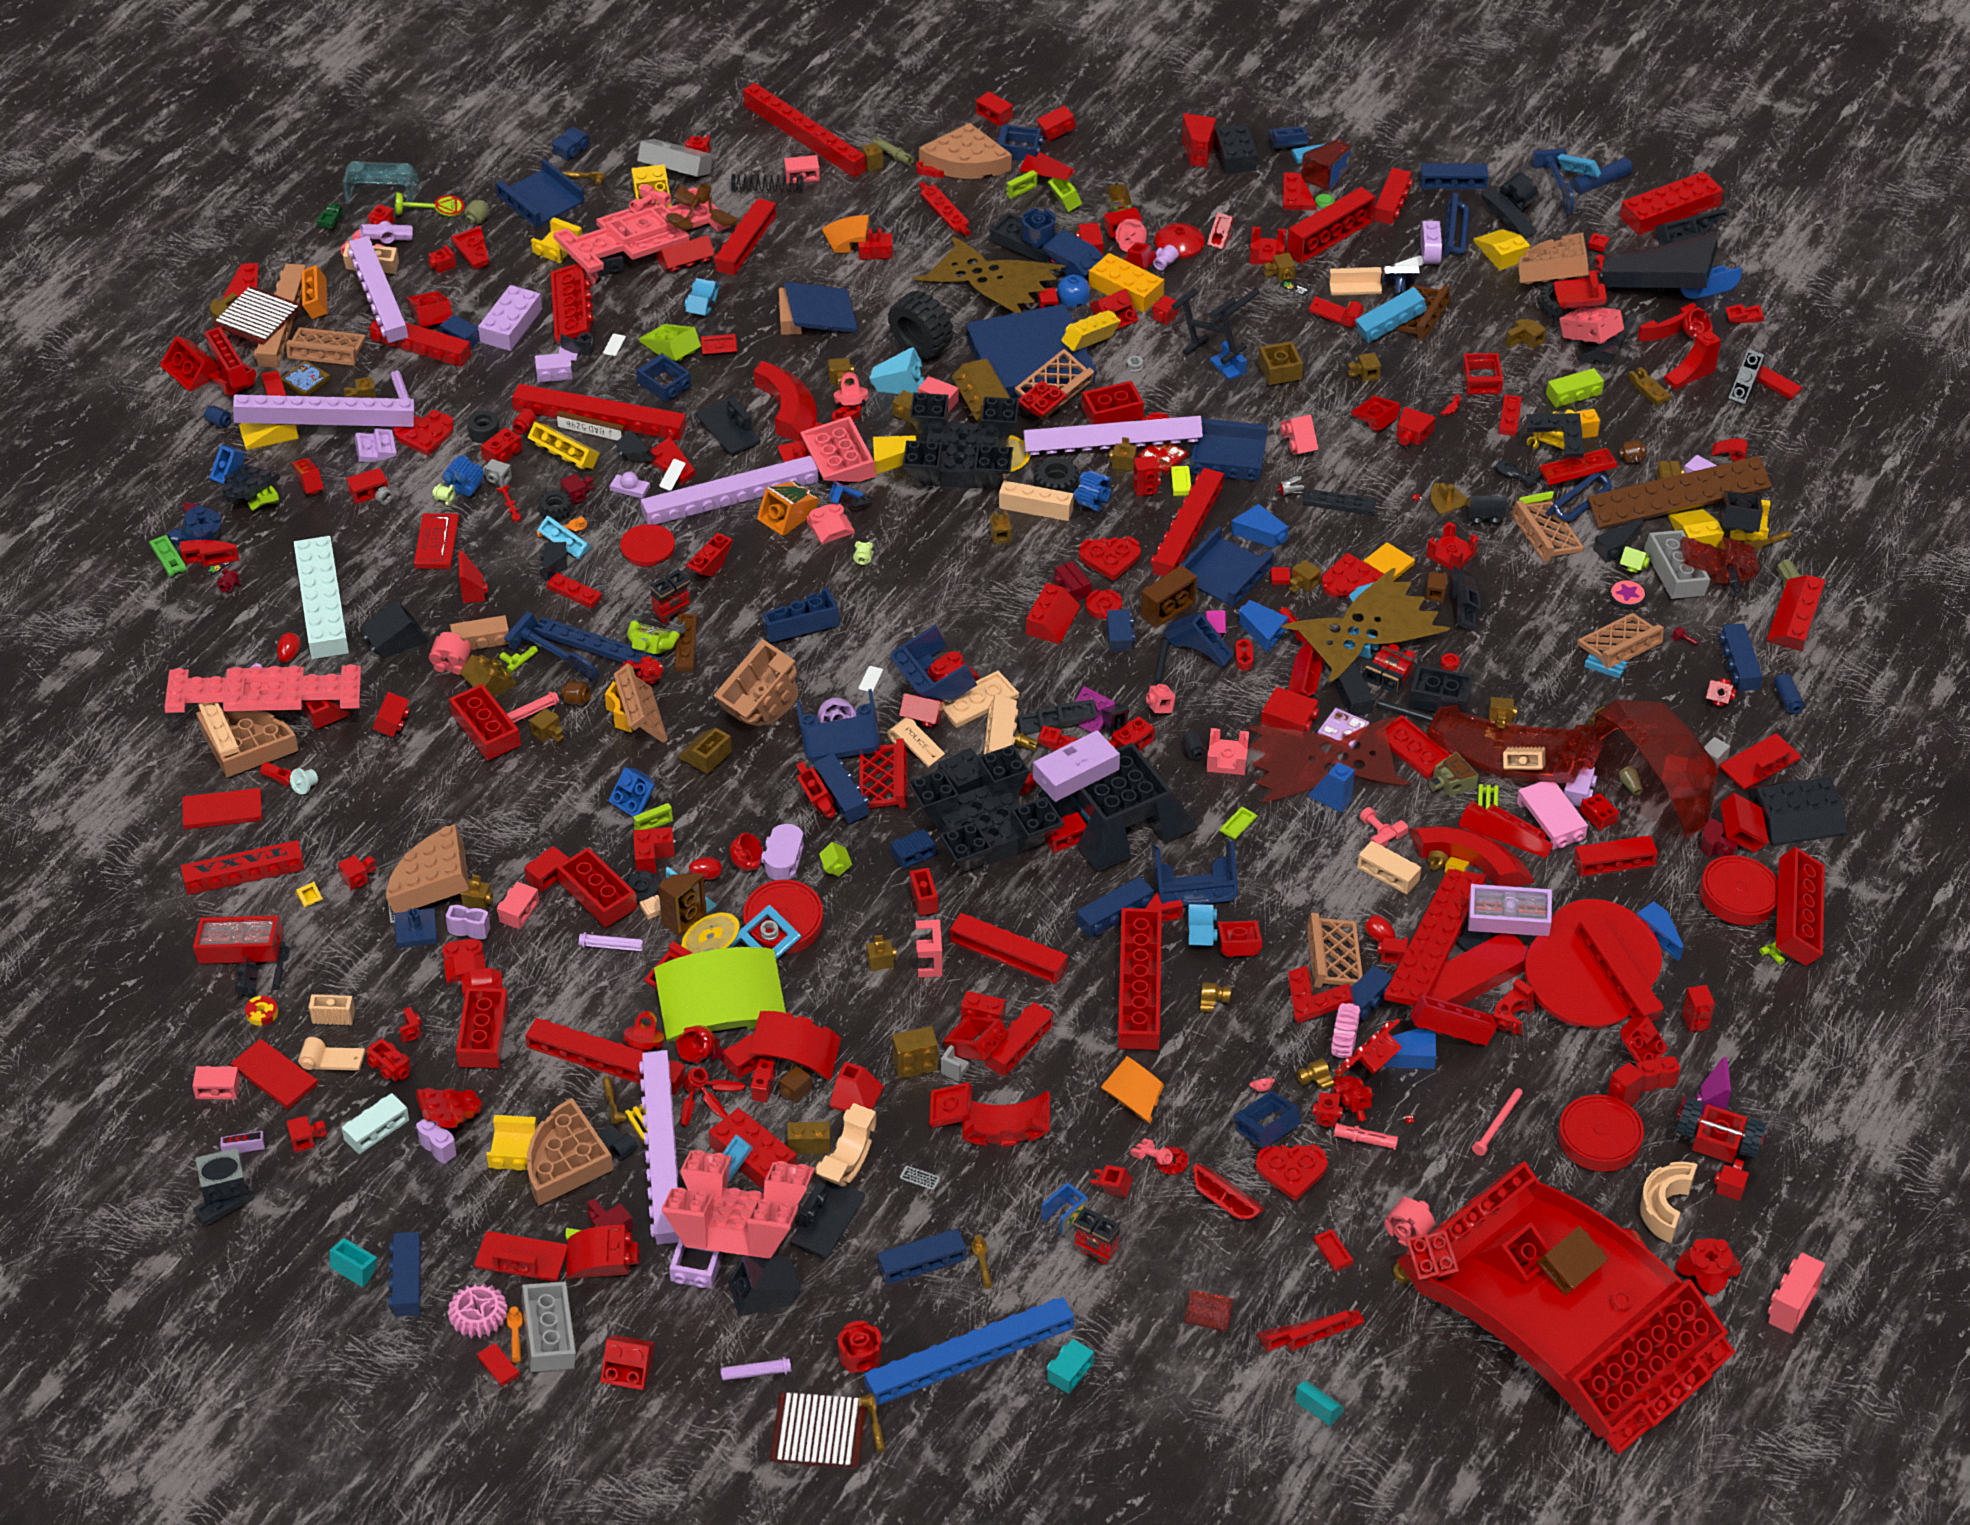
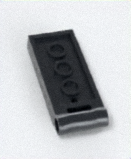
M1008 212L990 229L991 241L1038 262L1057 264L1043 250L1042 247L1044 245L1035 248L1022 238V217Z

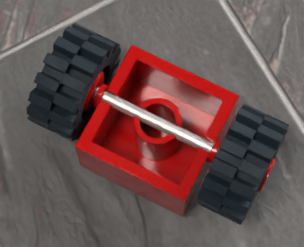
M1687 1097L1679 1118L1676 1133L1693 1138L1698 1122L1699 1129L1692 1148L1693 1151L1733 1164L1740 1139L1742 1140L1744 1137L1739 1154L1756 1159L1759 1147H1761L1766 1122L1750 1118L1745 1134L1743 1129L1747 1117L1706 1104L1703 1117L1699 1119L1704 1102Z

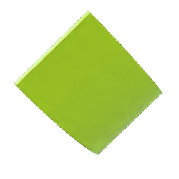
M760 947L715 949L686 955L654 967L666 1042L676 1041L686 1027L703 1025L711 1031L747 1026V1029L756 1028L760 1011L786 1013L774 949Z

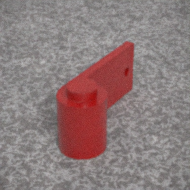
M1315 296L1308 311L1347 327H1355V319L1362 316L1364 307L1361 303L1352 301L1348 304L1347 308Z

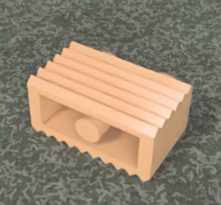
M1508 746L1503 752L1504 769L1543 770L1545 766V748H1537L1536 746L1534 748L1532 746L1530 748H1514L1513 746L1510 748Z
M312 994L309 1004L312 1023L352 1025L355 1014L353 996Z

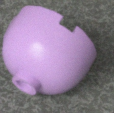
M830 698L820 706L817 717L819 723L853 718L856 717V713L852 705L845 699Z

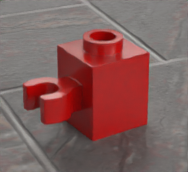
M356 855L338 863L340 877L351 891L368 883L367 872L371 873L377 869L374 865L375 860L372 856H369L363 862H360Z
M307 1116L287 1121L294 1153L315 1148L313 1137H324L327 1135L324 1121H318L311 1126Z
M1736 1159L1733 1167L1724 1165L1722 1172H1717L1714 1184H1717V1194L1738 1201L1741 1200L1749 1175L1748 1172L1742 1171L1744 1161Z
M1106 1165L1104 1172L1100 1169H1094V1173L1100 1177L1097 1180H1090L1093 1186L1102 1187L1107 1195L1127 1198L1133 1178L1125 1168Z

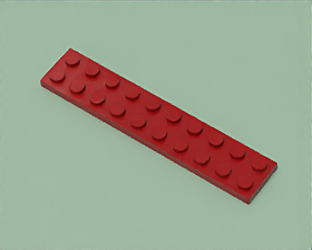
M1458 869L1447 870L1384 993L1385 1000L1415 1006L1420 995L1430 996L1469 917L1471 884L1485 885L1486 875L1459 871Z

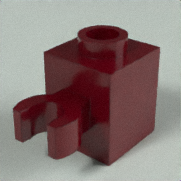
M577 474L560 480L561 492L565 491L566 494H569L571 505L587 500L586 490L591 491L595 489L592 484L594 479L591 476H587L581 481Z

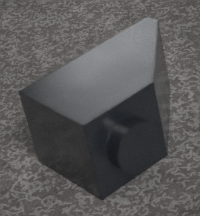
M631 429L615 443L619 448L617 452L623 459L627 457L631 462L654 461L656 459Z

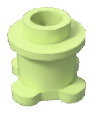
M441 483L435 486L433 489L435 500L446 501V505L450 506L456 495L455 486L445 487Z
M857 541L855 543L857 550L854 553L853 559L858 564L866 565L870 563L873 556V544L871 542L862 543Z

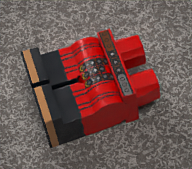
M679 569L665 576V579L662 578L650 585L652 610L663 623L669 622L674 614L685 613V608L690 606V601L688 600L689 593L687 591L690 579Z
M1391 643L1388 647L1383 645L1372 663H1368L1365 667L1364 681L1378 687L1381 685V688L1396 694L1412 671L1415 653L1406 650L1403 654L1399 652L1398 645ZM1371 675H1377V679H1373ZM1388 682H1393L1394 686L1388 685Z
M1084 1207L1073 1222V1227L1077 1228L1074 1247L1080 1249L1081 1253L1097 1257L1099 1262L1106 1265L1119 1248L1120 1224L1104 1216L1101 1219L1100 1214ZM1088 1216H1091L1094 1221L1090 1220ZM1106 1225L1111 1226L1113 1229L1110 1230Z

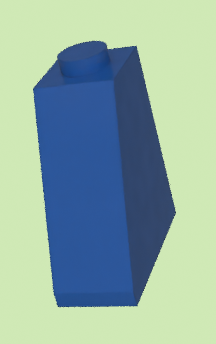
M1257 504L1232 520L1231 533L1235 536L1275 548L1287 540L1288 526L1260 504Z
M1249 600L1239 610V624L1267 652L1271 650L1287 631L1286 628L1281 627L1288 623L1287 616Z
M1338 762L1309 793V797L1342 813L1352 801L1355 770Z
M1417 1028L1392 1036L1402 1048L1385 1063V1067L1435 1068L1436 1033L1433 1030Z

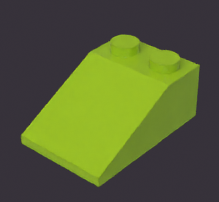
M663 324L639 338V341L658 355L664 354L674 362L682 360L685 355L694 353L695 349L701 346L695 327Z

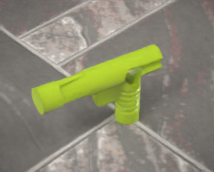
M533 646L521 656L516 653L512 657L502 652L500 659L509 664L506 669L511 673L536 654L538 649Z
M1776 942L1759 949L1762 956L1770 954L1779 965L1785 962V959L1780 955L1784 952L1776 948Z

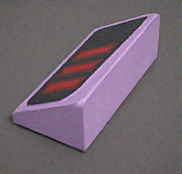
M263 1131L221 1137V1151L237 1148L238 1153L265 1149Z

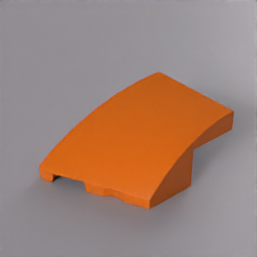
M869 215L843 218L822 228V232L825 234L834 253H851L853 242H866L870 221Z
M1127 1056L1101 1088L1104 1092L1116 1098L1122 1105L1134 1111L1138 1117L1150 1123L1152 1121L1151 1113L1153 1107L1158 1104V1097L1162 1092L1164 1084Z

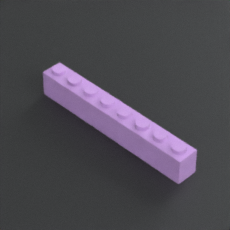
M369 236L349 241L350 248L348 253L350 259L354 258L352 260L354 269L359 270L357 271L359 281L363 280L361 282L363 290L368 292L366 297L368 302L372 303L371 309L373 314H377L375 318L378 326H382L380 327L382 336H386L388 343L407 338L406 324Z

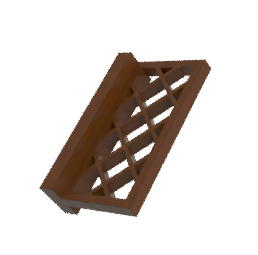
M1411 285L1409 289L1414 287L1418 292H1421L1422 297H1425V304H1430V306L1426 307L1427 311L1422 313L1423 316L1414 317L1393 330L1418 334V339L1425 340L1451 300L1449 286L1443 285L1441 289ZM1413 324H1416V325H1417L1415 328H1414V327H1409L1410 325H1413Z

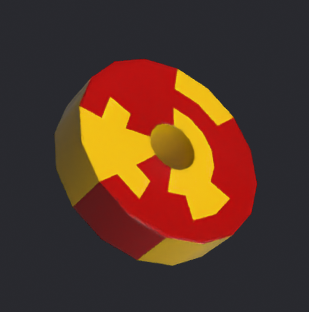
M269 996L252 998L245 1006L246 1018L251 1024L256 1026L270 1024L278 1015L276 1001Z

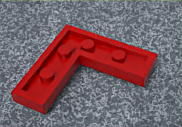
M1306 965L1288 972L1294 1016L1298 1023L1339 1009L1342 1003H1354L1352 988L1349 983L1313 995L1310 970Z

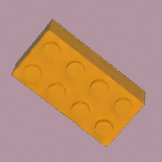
M1110 253L1089 270L1090 287L1106 295L1126 288L1134 308L1143 313L1164 295V279Z

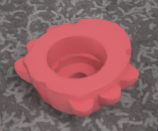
M1269 1077L1254 1080L1249 1085L1257 1092H1264L1270 1090L1275 1079Z

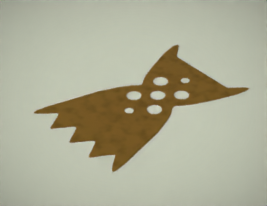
M951 237L955 247L927 275L912 277V279L943 282L968 280L974 288L986 297L1021 314L1017 304L1035 302L1028 293L1045 291L1039 281L1055 280L1056 277L1049 270L1066 266L1022 260L985 261L984 257L972 247L957 238ZM974 258L978 260V262L973 265L967 263L969 259ZM954 262L958 263L957 266H952L951 264ZM991 265H998L999 269L991 271L989 267ZM974 268H982L983 270L979 274L972 272ZM962 270L966 272L962 277L955 275L957 271ZM997 276H1003L1002 279H997ZM980 277L988 279L984 283L977 282V279Z
M1396 568L1390 569L1362 592L1349 606L1343 618L1303 620L1281 626L1286 629L1298 630L1332 668L1329 682L1338 678L1351 665L1366 643L1386 644L1402 642L1450 630V628L1432 625L1438 614L1437 611L1419 610L1425 597L1406 596L1411 582L1392 581ZM1353 614H1362L1364 617L1363 621H1354L1352 618ZM1380 617L1381 621L1376 622L1374 621V618ZM1332 624H1337L1341 627V630L1334 633L1330 631L1329 627ZM1352 626L1357 627L1359 634H1349L1348 628ZM1369 629H1374L1378 632V636L1371 638L1367 636L1366 632ZM1327 640H1332V641H1333V644H1332V645H1328V644L1326 643V641H1327ZM1346 640H1351L1355 643V647L1348 649L1344 647L1343 643Z

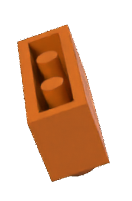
M317 265L302 270V306L312 319L327 314L326 277Z

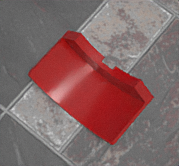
M1596 270L1589 271L1588 278L1554 282L1557 301L1562 310L1600 306L1606 303L1605 285L1599 284Z
M760 1011L750 1048L751 1055L771 1056L793 1061L814 1070L826 1080L832 1079L841 1042L840 1036L826 1026L820 1028L812 1024L813 1020L798 1015L796 1019L784 1016L785 1012Z
M1045 1091L1031 1100L1009 1105H991L971 1101V1119L963 1121L962 1140L987 1146V1143H1001V1147L1015 1146L1019 1141L1028 1139L1031 1142L1042 1137L1050 1131V1092Z

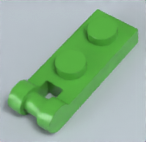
M167 535L149 541L150 547L169 578L175 576L178 572L184 573L187 571L184 562Z

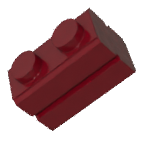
M1073 561L1054 569V584L1064 587L1077 602L1082 598H1087L1092 593V583Z

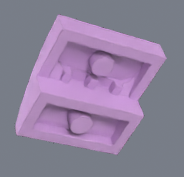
M374 429V434L356 433L355 443L359 462L379 461L396 456L392 430Z

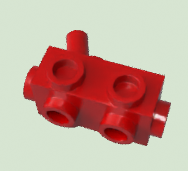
M652 656L642 657L640 662L635 663L634 660L622 662L623 665L619 666V669H621L627 663L633 667L635 676L646 682V684L657 682V679L661 678V673L663 672L661 661L658 662L656 658L652 659Z
M381 1038L366 1049L369 1066L373 1069L379 1068L381 1075L386 1080L391 1078L396 1082L398 1079L403 1080L409 1075V1058L404 1053L401 1054L397 1051L392 1043H387Z
M1344 1076L1334 1081V1086L1332 1087L1333 1094L1340 1095V1101L1343 1105L1347 1106L1353 1113L1356 1112L1358 1122L1366 1120L1364 1109L1372 1107L1371 1098L1373 1094L1369 1086L1364 1087L1361 1078L1356 1079L1354 1076Z

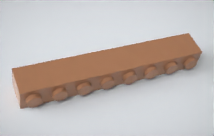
M285 264L284 270H281L280 281L277 282V291L273 293V297L297 307L295 308L273 300L294 309L292 311L273 303L271 304L290 311L291 313L288 314L269 306L270 309L288 316L285 317L272 311L269 312L285 319L282 320L266 315L282 322L279 323L265 318L279 325L275 326L265 322L276 327V329L262 326L273 330V332L262 329V331L270 335L262 333L267 338H258V347L254 350V359H257L259 367H279L302 297L301 271L306 269V265Z

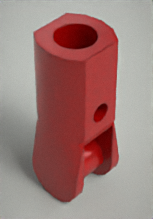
M268 762L261 766L260 773L274 779L286 787L290 785L291 770L280 768Z

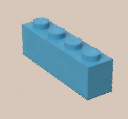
M1413 287L1355 319L1357 330L1369 343L1427 311L1425 299Z

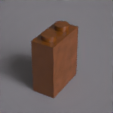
M1578 1226L1540 1258L1537 1263L1566 1296L1608 1259L1603 1250L1597 1247L1590 1239L1589 1234Z

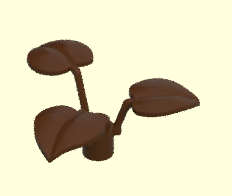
M705 183L699 184L696 195L690 192L684 185L675 192V200L684 205H692L686 217L677 213L666 215V220L673 226L682 230H689L693 227V222L688 219L695 206L705 204L708 201L710 217L715 222L722 225H732L738 223L741 219L719 209L712 210V197H710L712 187Z

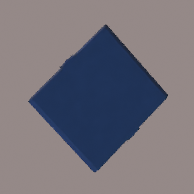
M784 283L795 326L853 333L859 331L848 289L814 284Z

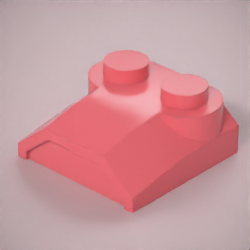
M832 503L816 508L807 516V523L821 545L855 534L854 529L844 514V507L841 504Z

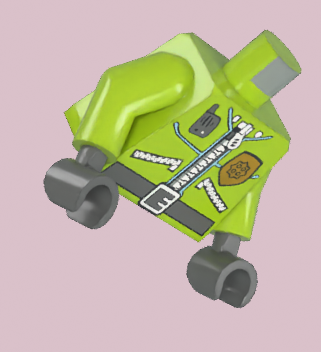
M634 608L627 637L632 643L633 649L658 654L671 650L680 637V633L686 631L685 621L680 624L679 619H676L674 621L675 631H669L642 623L639 624L643 620V610H641L640 614H635Z

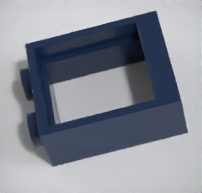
M1002 125L997 144L1011 153L1013 160L1024 161L1027 154L1037 157L1038 153L1041 152L1040 145H1043V135H1041L1040 128ZM1015 141L1034 143V146L1028 147L1019 145H1009L1007 144V142Z
M662 353L636 370L637 383L664 402L669 401L691 386L690 372ZM666 372L676 380L664 387L654 378Z
M1272 1091L1233 1115L1236 1131L1263 1149L1301 1124L1299 1108ZM1272 1112L1280 1115L1279 1118L1265 1127L1257 1123Z

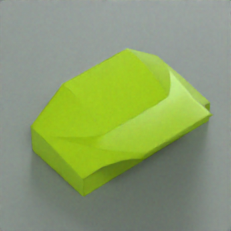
M270 485L250 498L247 504L252 511L265 504H276L279 502L278 494Z

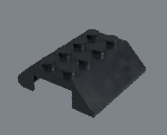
M1819 776L1808 778V780L1799 779L1773 783L1772 785L1749 787V795L1752 802L1756 803V798H1758L1768 820L1766 831L1772 846L1847 835L1844 805L1831 777Z

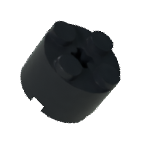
M1523 173L1512 175L1499 189V192L1506 196L1520 211H1523L1538 196L1536 185L1533 186L1530 183L1532 180Z

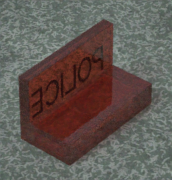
M1190 1290L1184 1323L1227 1332L1232 1314L1233 1298Z

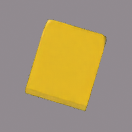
M1450 857L1446 862L1445 872L1448 869L1467 871L1470 862Z
M315 882L295 891L304 908L323 900Z

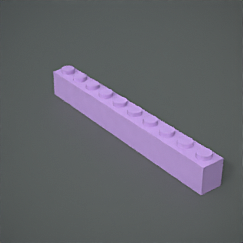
M234 395V423L414 427V399Z
M1201 416L1023 431L1025 452H1029V455L1040 454V451L1047 450V454L1057 453V449H1064V452H1074L1075 448L1082 447V451L1093 450V446H1100V449H1110V445H1115V443L1121 444L1122 437L1129 438V443H1135V446H1146L1145 442H1153V445L1163 444L1165 440H1170V444L1181 443V439H1188V442L1199 441L1198 438L1203 437Z
M807 456L641 499V510L646 523L656 525L763 497L766 487L796 481L802 486L819 482L818 468L812 456Z
M665 1050L642 1053L643 1061L639 1062L640 1073L644 1074V1079H641L642 1092L645 1091V1097H642V1106L647 1112L646 1115H643L644 1127H648V1132L644 1133L645 1145H649V1150L645 1151L646 1162L650 1163V1169H647L648 1182L651 1181L652 1186L648 1187L649 1200L653 1201V1205L649 1206L650 1218H654V1224H650L651 1236L656 1237L657 1245L679 1241V1236L662 1213V1206L671 1188H679L670 1061L668 1051Z

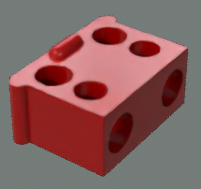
M1601 793L1587 799H1582L1579 809L1600 831L1617 823L1620 813Z
M759 1059L752 1075L751 1092L753 1101L768 1102L775 1079L774 1061Z

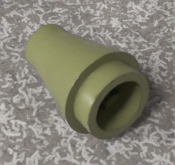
M1628 766L1619 772V779L1634 796L1643 792L1636 769Z

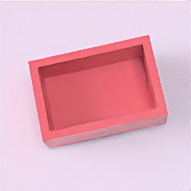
M1801 1253L1798 1259H1793L1789 1267V1274H1784L1780 1282V1290L1776 1289L1771 1298L1773 1302L1768 1310V1314H1771L1769 1324L1790 1334L1794 1333L1819 1289L1825 1263L1804 1253Z

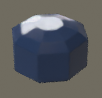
M175 528L169 531L168 539L172 545H180V542L184 541V537L181 534L182 528Z

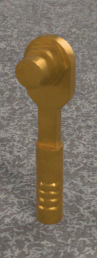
M562 171L568 178H590L595 180L596 185H601L606 178V175L602 172L581 173Z
M1787 530L1764 540L1756 539L1752 541L1747 539L1744 545L1750 553L1759 551L1764 545L1787 539L1792 534Z
M606 1076L603 1078L606 1099L609 1101L611 1123L625 1122L626 1114L617 1111V1107L614 1105L615 1097L611 1078Z
M976 1235L971 1243L974 1256L979 1258L984 1288L989 1289L992 1287L988 1264L985 1260V1255L988 1252L987 1245L981 1235Z
M869 1393L867 1396L859 1397L858 1403L859 1406L868 1407L873 1422L872 1431L876 1451L883 1452L885 1451L881 1426L877 1420L875 1398L873 1393Z

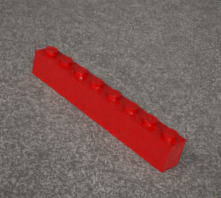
M1203 468L1201 474L1197 475L1195 485H1192L1190 488L1189 496L1184 498L1182 509H1178L1176 519L1172 520L1169 532L1166 531L1163 543L1159 544L1157 554L1153 555L1151 559L1153 574L1164 577L1172 570L1177 569L1183 562L1223 488L1224 473Z
M535 1018L525 1035L528 1049L641 1084V1079H644V1074L640 1073L639 1062L643 1061L642 1053H647L643 1050L634 1049L622 1043H615L603 1037H596L584 1031L580 1032L565 1025L561 1026L549 1020ZM669 1060L672 1095L676 1096L686 1077L685 1065L678 1061Z

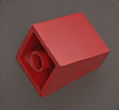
M1183 114L1182 143L1191 166L1207 168L1215 143L1216 118Z

